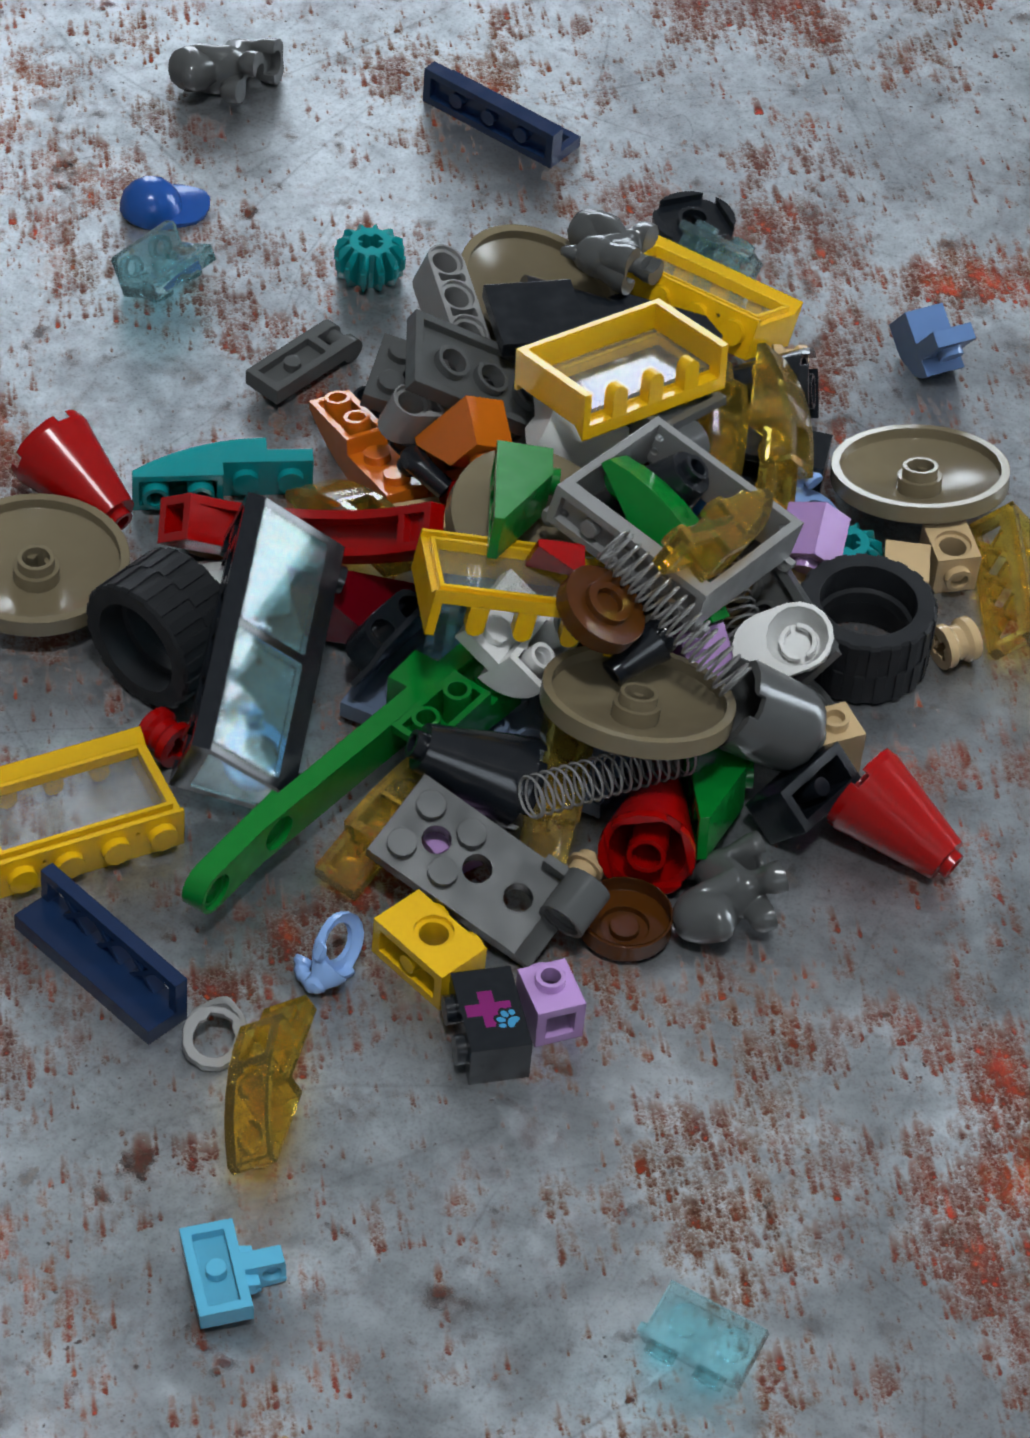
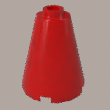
M75 410L65 411L69 417L58 421L54 416L46 419L20 444L16 452L21 457L19 465L16 466L12 463L11 466L16 478L37 493L61 495L86 502L108 515L123 530L132 520L133 515L131 512L134 508V502L87 419Z
M887 748L862 769L866 773L855 784L851 781L828 813L827 819L829 821L827 822L833 826V829L929 879H933L938 874L946 878L964 857L959 852L963 842L898 755Z
M661 771V772H662L661 779H665L666 776H665V774L663 773V771ZM652 773V780H651V781H652V782H656L657 779H656V777H655V776L653 775V773ZM642 776V784H647L648 782L646 781L644 776ZM678 778L676 780L669 779L667 782H659L657 785L650 784L648 788L640 787L638 791H630L603 829L599 838L598 862L607 878L625 876L642 879L658 887L664 894H669L679 889L682 882L689 875L691 876L696 864L697 850L681 781Z

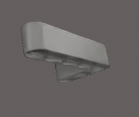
M434 245L429 249L412 281L420 310L491 339L462 255L449 245ZM444 359V362L450 368L448 361ZM483 375L485 381L489 385L494 387L493 382L487 376ZM401 384L395 388L377 421L378 428L386 439L394 443L416 444L415 437L450 408L406 391L405 384Z

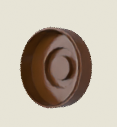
M595 565L581 566L575 569L560 584L557 590L556 606L559 616L569 633L587 648L602 654L613 655L622 653L643 633L645 613L642 611V603H635L637 594H627L630 585L620 586L622 578L620 576L612 577L613 572L611 570Z
M624 876L601 880L600 882L610 894V899L581 937L587 946L606 958L626 962L647 959L660 952L668 943L672 932L673 908L668 897L658 887L642 879Z

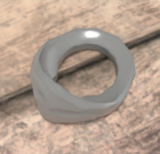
M228 996L214 998L194 1008L188 1015L182 1028L181 1048L187 1060L202 1071L221 1072L234 1066L249 1046L250 1031L246 1017ZM210 1016L232 1022V1031L235 1035L230 1050L223 1056L215 1058L206 1057L199 1053L193 1042L194 1033L198 1026L206 1022Z

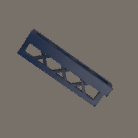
M436 61L425 68L424 102L551 169L580 147L581 136L463 74L451 70Z
M51 863L41 870V898L14 915L15 929L148 1045L186 1020L187 978L56 865Z

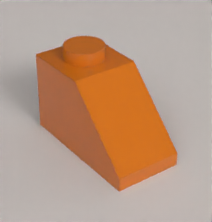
M468 395L463 397L415 437L416 446L450 466L465 468L479 456L496 450L497 440L512 442L503 400Z

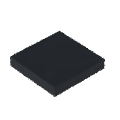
M571 279L487 284L483 286L482 298L502 357L516 356V349L586 324Z

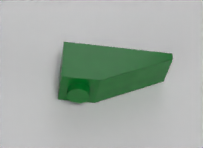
M497 440L489 482L487 558L497 559L541 518L542 511L547 506L548 496L554 495L561 478V468L553 467L554 448Z
M719 748L697 756L695 772L692 775L681 777L696 844V859H706L711 851H713L743 809L745 788L752 789L754 785V763L724 752ZM694 757L689 758V772L694 768ZM683 759L682 770L686 771L687 762L686 759Z

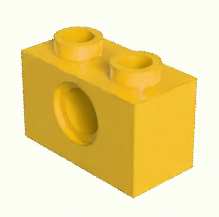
M420 889L385 910L373 920L372 952L439 1011L441 1010V996L449 994L450 973L485 969L487 947H485L480 937L474 932L463 928L450 916L443 905L433 902Z

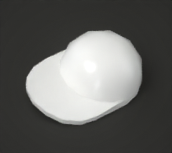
M801 601L785 603L757 613L743 621L734 635L732 646H734L732 650L733 658L741 654V658L748 661L758 660L790 677L810 672L824 663L831 652L834 642L833 625L827 615L813 604Z

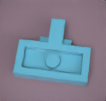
M232 1218L179 1228L180 1243L200 1329L254 1319V1306L251 1295L261 1292V1288L287 1280L286 1264L281 1245L253 1250L252 1246H239Z

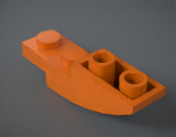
M350 390L332 391L324 397L309 401V409L328 449L353 488L368 506L380 503L385 508L387 504L428 497V489L416 478L406 477L399 472L397 461L400 455L388 444V439L381 434L378 428V418L368 408L360 406L361 401Z

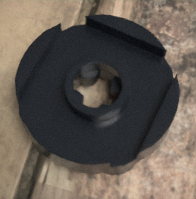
M682 191L667 195L660 201L659 208L657 210L654 209L652 223L658 226L660 236L703 256L724 254L730 250L736 217L731 207L717 197L715 203L703 200V193Z

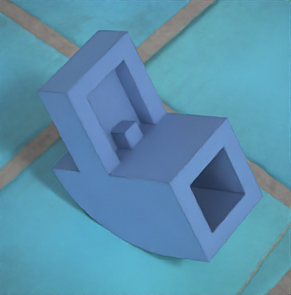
M943 303L905 312L889 324L900 358L912 374L921 379L964 368L965 366L961 358L964 354L962 348L976 339L971 322L953 327L950 326Z

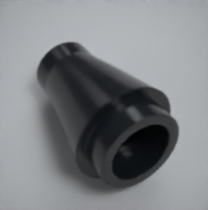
M649 620L645 623L641 636L622 653L611 655L603 662L605 671L616 684L621 686L627 680L671 659L670 653L677 646H673L674 638L672 636L665 637L668 630L666 627L658 629L659 620Z

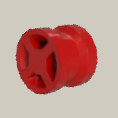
M163 706L150 711L142 719L139 726H141L146 746L150 752H154L157 762L164 767L170 768L173 766L175 759L180 760L183 755L182 747L184 741H182V737L188 723H178L174 712Z

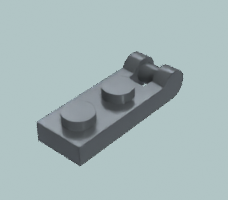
M328 319L323 320L246 370V384L275 404H279L341 362H353L362 350V342L352 334H342L340 327Z

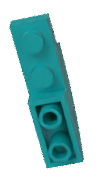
M266 437L214 442L168 454L132 471L133 511L160 510L161 497L190 492L223 500L224 496H244L248 492L257 495L313 494V448L267 449Z

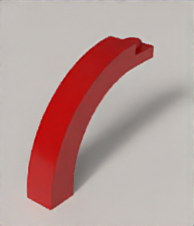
M191 492L161 497L157 544L220 555L224 535L242 503ZM432 501L364 510L284 508L343 545L345 550L342 564L413 561L422 528L444 531L445 505ZM264 507L257 541L314 558L319 556L325 546L324 542L270 508ZM254 553V557H265Z

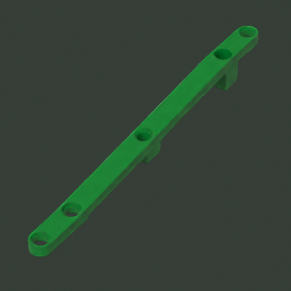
M461 643L439 661L415 649L388 676L386 704L280 792L272 790L192 869L182 889V901L205 915L214 912L261 864L406 745L407 742L392 733L391 726L453 670L463 675L478 660Z

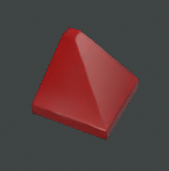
M539 539L525 559V566L570 575L575 569L585 566V545Z

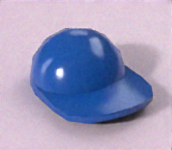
M145 175L132 181L123 190L120 199V212L124 219L132 225L147 230H165L196 225L206 217L210 209V196L205 190L189 185L172 184L158 176Z

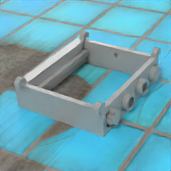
M659 416L559 483L555 489L550 506L546 507L541 514L545 525L555 527L575 543L585 545V550L595 558L613 539L629 529L630 533L624 540L632 534H635L634 538L613 558L610 564L624 556L637 544L642 543V546L622 565L617 573L628 567L644 553L650 551V554L626 578V581L643 570L651 562L657 560V563L635 585V588L664 568L665 572L644 594L647 595L669 577H673L672 581L653 601L657 602L676 586H680V589L662 608H668L683 595L688 594V597L671 615L675 617L690 604L695 603L693 609L680 621L684 624L697 613L703 611V615L689 628L690 633L776 566L782 572H788L794 568L797 562L790 557V554L804 522ZM681 451L698 456L706 464L709 472V487L700 499L759 541L761 545L711 582L707 581L594 496L606 487L604 482V475L606 473L602 467V462L627 455L643 465L648 461L654 463ZM610 556L599 561L605 564ZM619 564L615 565L610 569L614 571ZM707 626L696 638H702L710 631L711 627Z

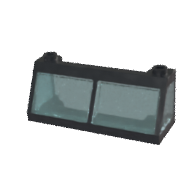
M251 492L247 493L224 535L220 556H223L221 565L224 566L190 722L182 737V741H184L182 747L183 755L180 760L175 759L168 784L251 809L255 808L272 790L280 792L301 774L298 772L335 593L340 594L342 592L348 573V567L341 565L345 550L343 545L261 495Z

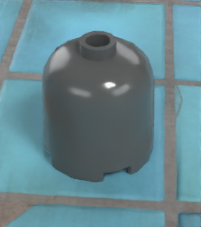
M740 658L721 680L728 677L745 663H749L748 667H752V670L730 689L736 701L733 729L729 738L718 748L775 771H789L801 767L808 762L814 753L822 748L826 740L827 710L820 694L804 683L758 660L748 661Z

